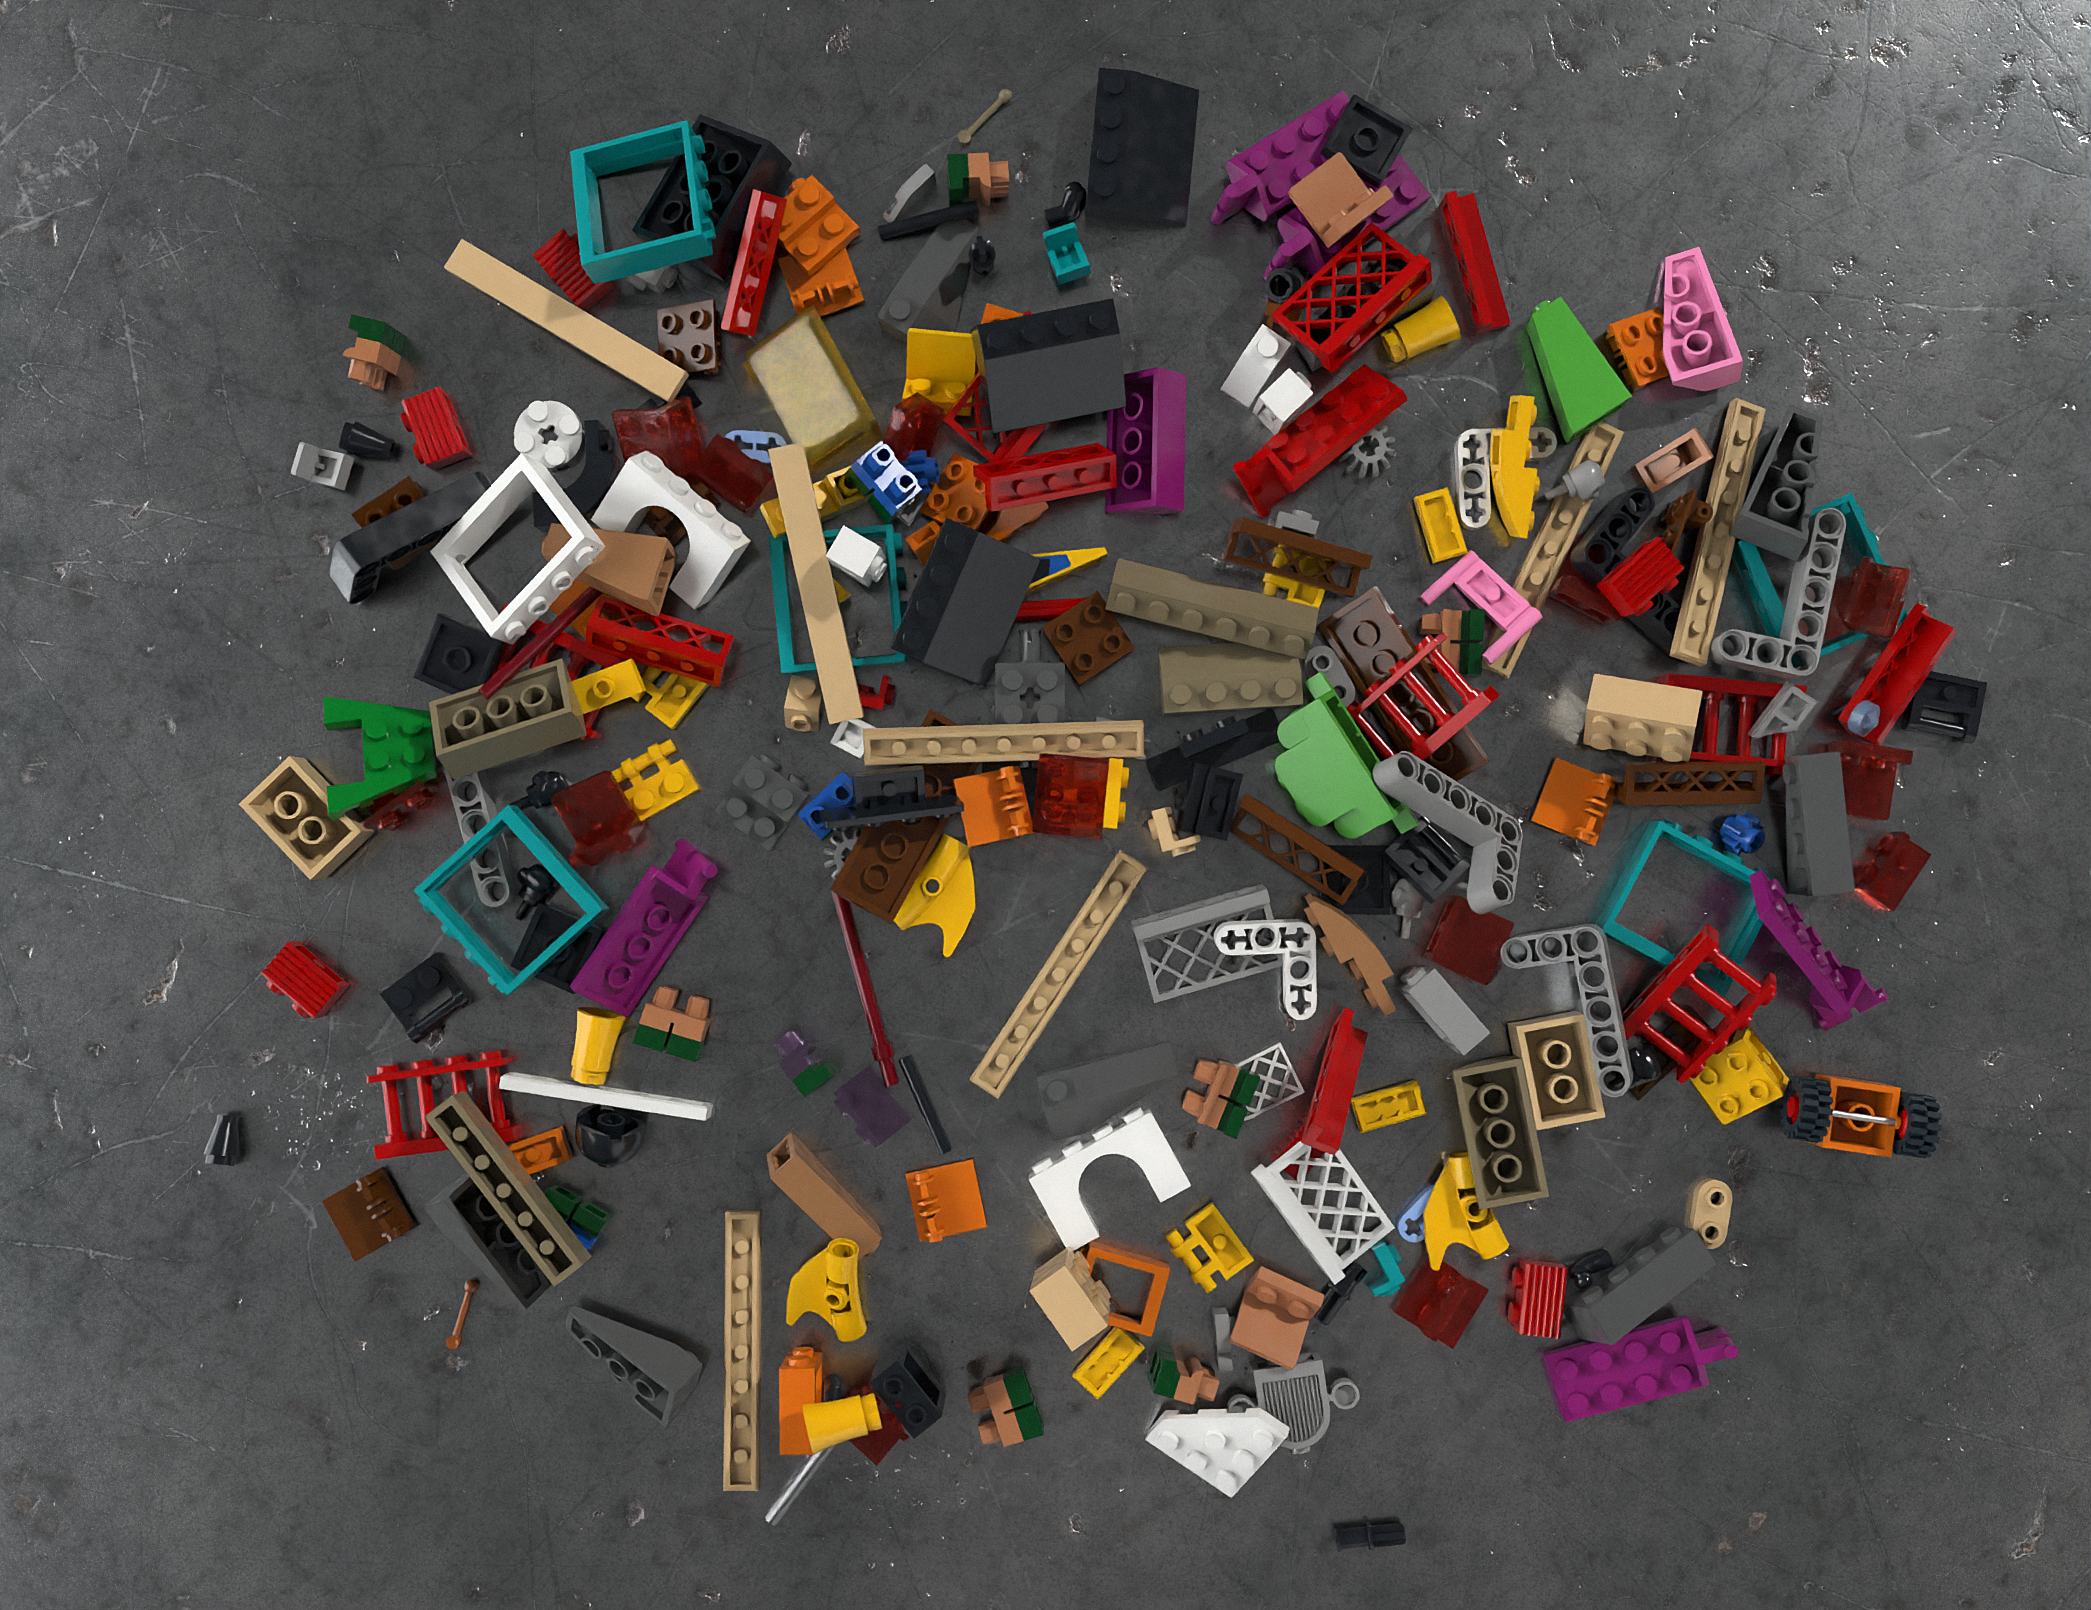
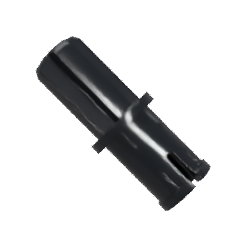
M977 236L976 243L971 244L969 260L977 274L983 275V271L986 270L988 275L994 268L996 252L990 241H984L983 236Z
M1353 1261L1342 1270L1345 1277L1337 1284L1329 1282L1328 1286L1330 1289L1324 1296L1321 1308L1314 1315V1318L1323 1325H1329L1346 1300L1349 1302L1352 1300L1350 1296L1359 1282L1368 1273L1356 1262Z
M1369 1522L1365 1523V1527L1335 1528L1337 1551L1368 1548L1369 1552H1373L1376 1547L1404 1545L1406 1543L1405 1528L1401 1523L1371 1526Z

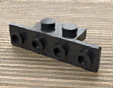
M1268 709L1238 721L1235 720L1234 716L1214 723L1217 730L1204 734L1202 729L1196 730L1183 736L1185 743L1147 759L1146 762L1157 789L1161 791L1188 780L1193 762L1220 767L1280 742L1277 733L1279 722L1274 710Z
M921 765L852 773L854 806L821 810L820 819L826 829L846 831L851 826L863 824L869 827H879L885 825L886 821L916 822L920 820V817L926 816L949 818L957 812H963L964 803L956 794L925 797L924 769Z

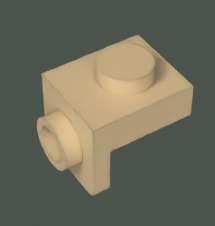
M791 675L784 705L786 728L800 732L819 731L820 711L823 702L819 678Z

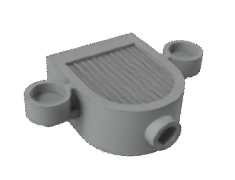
M1318 1352L1299 1354L1296 1366L1292 1370L1269 1360L1250 1362L1255 1398H1250L1244 1394L1233 1396L1228 1401L1227 1413H1245L1247 1408L1263 1409L1290 1427L1287 1438L1280 1446L1288 1448L1291 1454H1303L1309 1452L1310 1446L1318 1442L1325 1434L1330 1422L1329 1402L1333 1401L1341 1409H1351L1358 1403L1360 1394L1355 1383L1348 1378H1339L1331 1386H1326L1322 1359Z

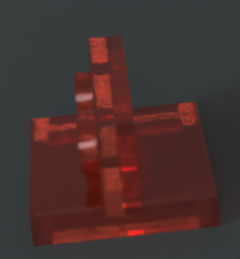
M1426 1253L1392 1310L1417 1326L1431 1340L1435 1342L1439 1340L1454 1349L1489 1289L1442 1260L1439 1270H1433L1430 1267L1428 1253Z

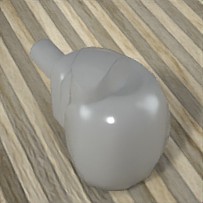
M1587 460L1568 471V474L1562 475L1561 478L1564 484L1545 492L1544 496L1548 501L1568 492L1570 498L1578 495L1584 501L1592 500L1599 496V489L1604 486L1605 479L1599 465L1592 460Z
M1400 879L1396 883L1391 893V901L1393 906L1397 907L1396 915L1403 916L1400 938L1409 939L1412 917L1420 918L1425 898L1405 879Z

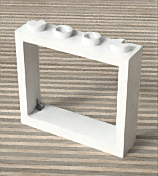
M521 453L430 552L490 637L513 645L521 635L526 633V630L539 616L549 609V606L558 596L572 585L577 576L588 565L593 563L596 556L606 546L542 463ZM536 488L572 538L516 598L498 614L464 564Z

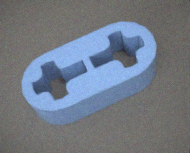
M735 430L724 437L722 449L726 457L733 463L771 466L768 452L758 450L759 447H770L771 441H776L778 447L786 446L787 443L777 433ZM737 439H741L744 445L753 446V449H743L740 455L736 456L730 445H736Z
M1435 1184L1424 1188L1396 1219L1398 1233L1408 1242H1420L1425 1238L1423 1217L1417 1223L1420 1228L1417 1233L1412 1230L1405 1233L1408 1228L1405 1221L1408 1218L1415 1221L1423 1214Z

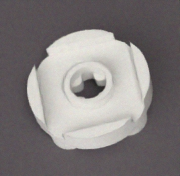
M556 401L532 402L521 413L514 429V446L520 454L522 453L542 463L548 471L557 470L556 468H562L565 465L569 466L575 462L582 453L585 444V433L576 413L566 405ZM550 427H554V433L558 436L557 440H550L548 444H543L542 432Z

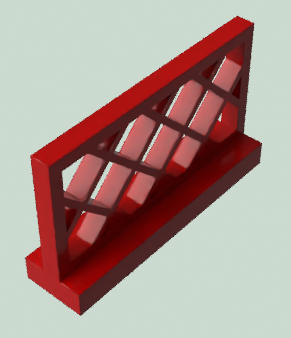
M1371 222L1272 313V318L1319 357L1322 366L1332 374L1432 282L1431 263L1422 254L1416 257ZM1372 236L1382 243V251L1362 253V246ZM1402 259L1407 263L1401 271L1386 272V260ZM1382 260V272L1361 274L1362 262ZM1357 262V274L1337 276V268L1343 263ZM1381 282V289L1376 294L1361 295V283ZM1356 283V296L1336 297L1337 285ZM1332 285L1331 298L1312 299V291L1318 286ZM1356 305V312L1350 318L1336 319V306ZM1331 307V319L1311 320L1312 308ZM1307 308L1306 321L1291 322L1285 317L1293 309ZM1331 328V335L1321 345L1311 338V329Z
M1026 311L1023 314V316L1030 315L1032 313L1030 311ZM978 372L941 420L984 456L989 463L1022 457L1048 423L1010 430L1007 435L1006 431L1000 432V444L993 453L983 445L982 431L991 430V426H982L980 406L986 405V402L979 400L978 387L981 384V378ZM973 395V402L966 403ZM974 406L975 427L963 428L954 418L963 407ZM976 431V438H974L969 432Z

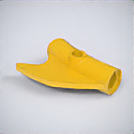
M943 833L893 921L903 931L909 927L926 923L940 926L944 935L943 955L950 957L968 927L975 911L976 903L974 875L969 855L971 847ZM932 879L939 883V889L935 893L928 889V883Z
M1468 1152L1448 1155V1162L1437 1179L1423 1211L1425 1243L1430 1267L1435 1271L1440 1269L1446 1248L1452 1243H1462L1472 1248L1485 1260L1500 1255L1510 1245L1498 1223L1493 1208L1480 1210L1478 1207Z
M846 1238L832 1240L827 1248L812 1257L793 1275L787 1297L786 1323L788 1325H794L803 1313L811 1311L822 1316L834 1328L840 1341H854L865 1334L867 1325L861 1307L858 1288L859 1247L854 1241Z

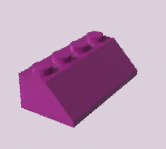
M1161 367L1124 374L1126 407L1107 411V449L1116 454L1117 487L1106 489L1105 513L1161 515L1184 511L1186 374Z

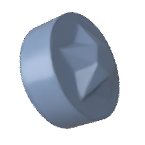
M1868 700L1857 704L1848 719L1849 731L1861 737L1869 734L1879 722L1880 707Z

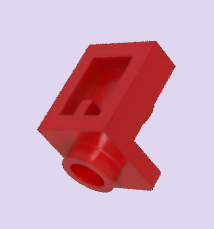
M882 676L879 694H873L874 687L857 684L863 708L885 712L886 705L892 706L896 685H891L892 678L890 676Z

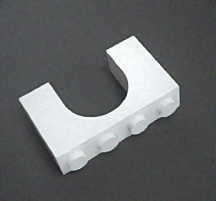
M646 450L627 460L591 520L602 530L634 534L652 506H661L672 511L682 521L687 530L690 549L687 560L669 588L695 610L713 598L751 540L742 533L739 526L729 522L718 513L711 502L702 499L696 494L683 478L674 475L666 468L659 457Z
M1141 1107L1136 1108L1122 1117L1125 1122L1112 1128L1111 1124L1105 1125L1093 1132L1094 1139L1082 1145L1080 1141L1074 1142L1062 1150L1064 1155L1051 1161L1050 1157L1031 1167L1034 1172L1029 1174V1181L1066 1248L1070 1247L1074 1251L1100 1237L1099 1230L1083 1203L1078 1190L1082 1172L1090 1162L1100 1156L1120 1154L1134 1160L1144 1171L1160 1202L1191 1186L1149 1108L1145 1111H1142Z

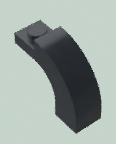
M599 420L584 421L586 450L584 469L573 484L562 489L586 521L592 519L620 473V459L614 453L606 454V451L611 450L610 431L605 430V426ZM532 492L534 527L541 532H549L551 523L562 524L539 492Z

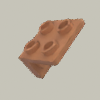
M1341 152L1336 153L1288 190V195L1327 248L1374 214L1394 196L1386 185L1375 193L1372 188L1368 189Z
M1260 1266L1248 1281L1229 1342L1292 1370L1296 1366L1309 1321L1321 1308L1325 1295Z

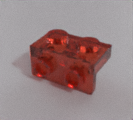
M719 434L714 436L690 471L691 475L743 513L749 511L774 476L768 472L767 467L761 461L751 459L740 451L739 446L733 440L726 437L723 438Z
M1863 557L1860 566H1856L1852 573L1851 585L1853 588L1850 598L1845 599L1841 607L1840 617L1842 623L1850 632L1892 639L1914 573L1911 569L1877 564L1872 558Z

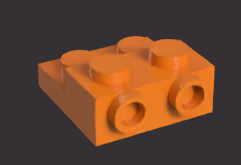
M813 175L809 176L806 180L798 178L791 184L789 195L785 197L787 203L777 243L811 277L856 238L861 231L859 226L836 204L834 196Z

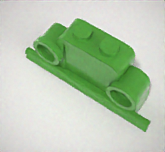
M1323 671L1305 681L1304 683L1315 700L1304 707L1296 709L1279 724L1277 731L1279 741L1288 750L1279 755L1275 760L1278 781L1293 797L1299 814L1316 827H1322L1333 821L1337 832L1349 839L1358 838L1391 819L1401 834L1417 826L1419 822L1411 809L1380 790L1375 784L1372 770L1380 761Z

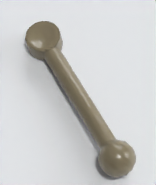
M1008 89L1000 91L999 98L968 130L959 132L958 140L960 144H970L972 135L1003 103H1008L1012 99V93Z

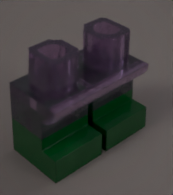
M797 1029L788 1031L773 1044L784 1057V1060L778 1065L804 1097L815 1092L840 1071L832 1060L821 1064L813 1054L817 1046L815 1039L806 1041Z

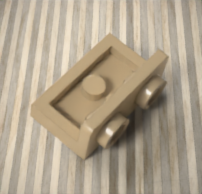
M1172 807L1151 811L1153 818L1148 819L1150 832L1153 840L1159 839L1162 852L1171 850L1172 855L1177 856L1196 850L1194 843L1202 841L1201 835L1180 839Z

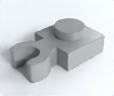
M1226 1306L1212 1307L1217 1369L1219 1373L1233 1372L1229 1338L1235 1323V1317H1229Z

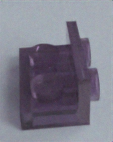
M871 1065L867 1066L834 1092L838 1098L834 1101L836 1107L844 1117L851 1116L858 1125L855 1131L866 1145L872 1143L875 1148L879 1147L886 1139L911 1121L909 1115L890 1090L885 1087L884 1082Z

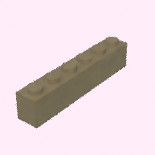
M1120 558L1117 560L1105 610L1305 660L1315 636L1319 609Z
M465 1090L450 1096L425 1116V1119L554 1287L592 1258Z

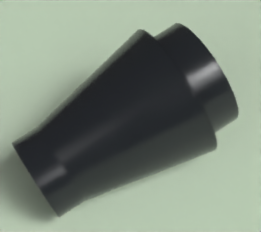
M1287 268L1273 270L1265 281L1267 296L1277 303H1284L1301 287L1300 279ZM1285 281H1288L1290 284L1287 290L1284 287Z
M357 421L354 424L345 423L339 442V448L347 450L349 455L383 457L386 459L391 458L395 445L394 439L387 438Z
M217 1116L216 1124L203 1153L207 1154L205 1163L235 1166L236 1157L240 1158L239 1117Z

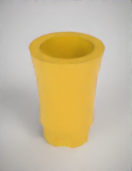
M1441 295L1424 308L1393 324L1392 328L1380 334L1385 350L1394 364L1405 358L1408 360L1437 346L1461 339L1456 318L1449 304Z
M577 1008V1030L571 1062L573 1066L571 1078L574 1081L584 1084H604L606 1072L610 1069L613 1051L625 1021V1016L602 1008Z
M874 1393L862 1397L856 1395L823 1403L802 1404L813 1455L839 1443L868 1435V1431L882 1428Z

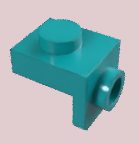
M1074 222L1043 233L1047 257L1059 285L1091 274L1090 264L1079 241L1077 227Z
M1380 1239L1370 1247L1384 1273L1381 1277L1367 1284L1374 1297L1380 1294L1382 1297L1389 1296L1400 1289L1399 1284L1406 1281L1398 1267L1402 1259L1392 1243L1387 1246Z

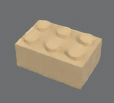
M1594 674L1586 708L1583 744L1591 745L1599 750L1614 749L1626 751L1634 756L1650 755L1661 757L1669 762H1689L1703 691Z
M289 756L239 805L310 880H325L374 831L353 809L344 812V817L331 820L328 815L327 786H330V784L305 758Z
M1570 1011L1507 1023L1513 1055L1522 1058L1536 1130L1605 1118L1584 1013Z
M1067 1247L1035 1270L1029 1291L1073 1352L1108 1326L1111 1305L1109 1299L1111 1295L1100 1280L1094 1282L1088 1272L1091 1267L1080 1251L1074 1253L1070 1247Z

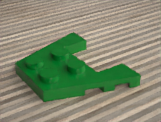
M333 697L323 698L324 725L327 731L362 726L365 780L362 782L327 786L328 815L331 820L344 817V812L358 806L361 809L374 804L375 799L393 792L396 795L437 777L435 743L430 711Z

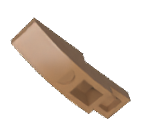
M1312 893L1304 896L1309 906L1303 910L1313 928L1317 925L1321 926L1325 936L1320 938V941L1328 956L1331 957L1336 954L1340 964L1348 961L1357 980L1364 977L1369 988L1363 992L1372 1009L1380 1007L1384 1016L1397 1011L1382 983V980L1394 974L1370 937L1354 920L1328 901Z

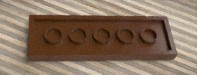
M1377 586L1318 624V627L1365 699L1368 696L1364 692L1378 679L1385 683L1392 676L1389 671L1392 666L1403 657H1406L1409 661L1418 653L1414 649V643ZM1423 659L1412 671L1448 712L1452 710L1457 714V709ZM1402 680L1398 681L1387 691L1422 733L1426 731L1431 736L1439 729L1435 724L1437 722L1436 718ZM1377 701L1370 707L1400 752H1413L1414 749L1410 746L1412 741ZM1467 724L1424 760V762L1456 782L1490 761Z
M930 709L920 727L960 725ZM980 762L898 765L897 768L921 765L924 769L925 797L956 794L953 779L974 775ZM926 816L920 817V820L916 822L894 820L886 821L885 825L879 827L865 825L829 890L891 924L949 818Z

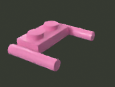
M1472 550L1468 551L1467 554L1420 595L1421 600L1427 606H1430L1455 583L1458 589L1479 609H1485V614L1505 632L1502 637L1482 654V657L1490 665L1543 618L1536 608L1532 607Z

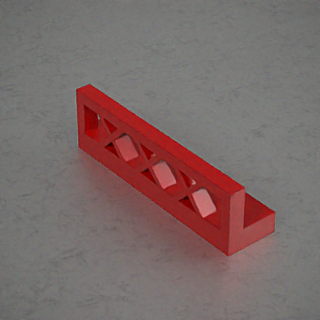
M752 190L723 313L721 329L755 336L787 203L785 198Z
M1457 191L1446 193L1439 204V210L1474 334L1477 336L1506 328L1511 323L1475 195L1472 193L1458 197Z
M1099 443L974 465L973 476L985 484L986 508L993 512L1116 488V454Z
M600 595L586 625L585 647L627 660L634 658V661L719 687L734 635L662 613L659 616L651 615L623 601ZM605 608L618 612L621 619L609 621L600 618ZM644 620L651 622L655 629L642 631L637 629L634 623ZM674 631L684 632L689 639L681 642L675 641L670 638L668 633ZM713 641L723 644L720 654L705 650L702 643Z
M1916 603L1838 717L1846 731L1879 748L1956 635L1955 628L1932 618L1925 606ZM1868 700L1880 707L1879 722L1869 734L1861 737L1849 731L1848 719L1857 704Z
M1348 1008L1343 1009L1331 1027L1301 1143L1331 1155H1335L1340 1147L1368 1035L1367 1032L1351 1026L1354 1011Z

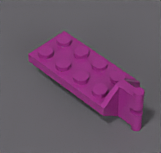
M1343 90L1228 160L1226 169L1232 184L1226 186L1210 216L1211 222L1214 225H1220L1225 219L1243 208L1265 222L1293 205L1294 202L1288 195V190L1329 160L1319 153L1350 101Z
M1398 154L1379 189L1361 179L1368 189L1372 188L1374 193L1386 185L1394 196L1379 210L1329 248L1326 247L1298 207L1282 216L1277 222V226L1284 243L1280 245L1264 271V280L1266 281L1267 276L1277 268L1290 269L1296 264L1312 275H1315L1371 222L1381 230L1386 231L1426 203L1431 195L1401 155ZM1372 236L1364 245L1373 240L1374 237Z
M677 840L675 843L676 850L664 867L653 864L650 866L571 983V989L579 995L628 1017L708 899L700 890L709 878L717 874L718 868L687 840Z
M1762 869L1749 876L1758 917L1814 985L1809 998L1813 1007L1821 1015L1818 1021L1824 1031L1853 1018L1851 1009L1854 1007L1862 1014L1889 1000L1886 991L1883 988L1875 990L1859 969L1842 965L1832 949L1825 950L1818 931L1814 926L1807 927L1805 925L1801 910L1794 902L1789 904L1784 898L1786 897L1785 892L1775 878L1770 880Z
M1685 1314L1636 1327L1613 1345L1587 1340L1543 1352L1566 1423L1709 1386L1704 1364L1726 1358L1735 1359L1739 1351L1727 1330L1722 1326H1717L1714 1330L1694 1335L1689 1319Z

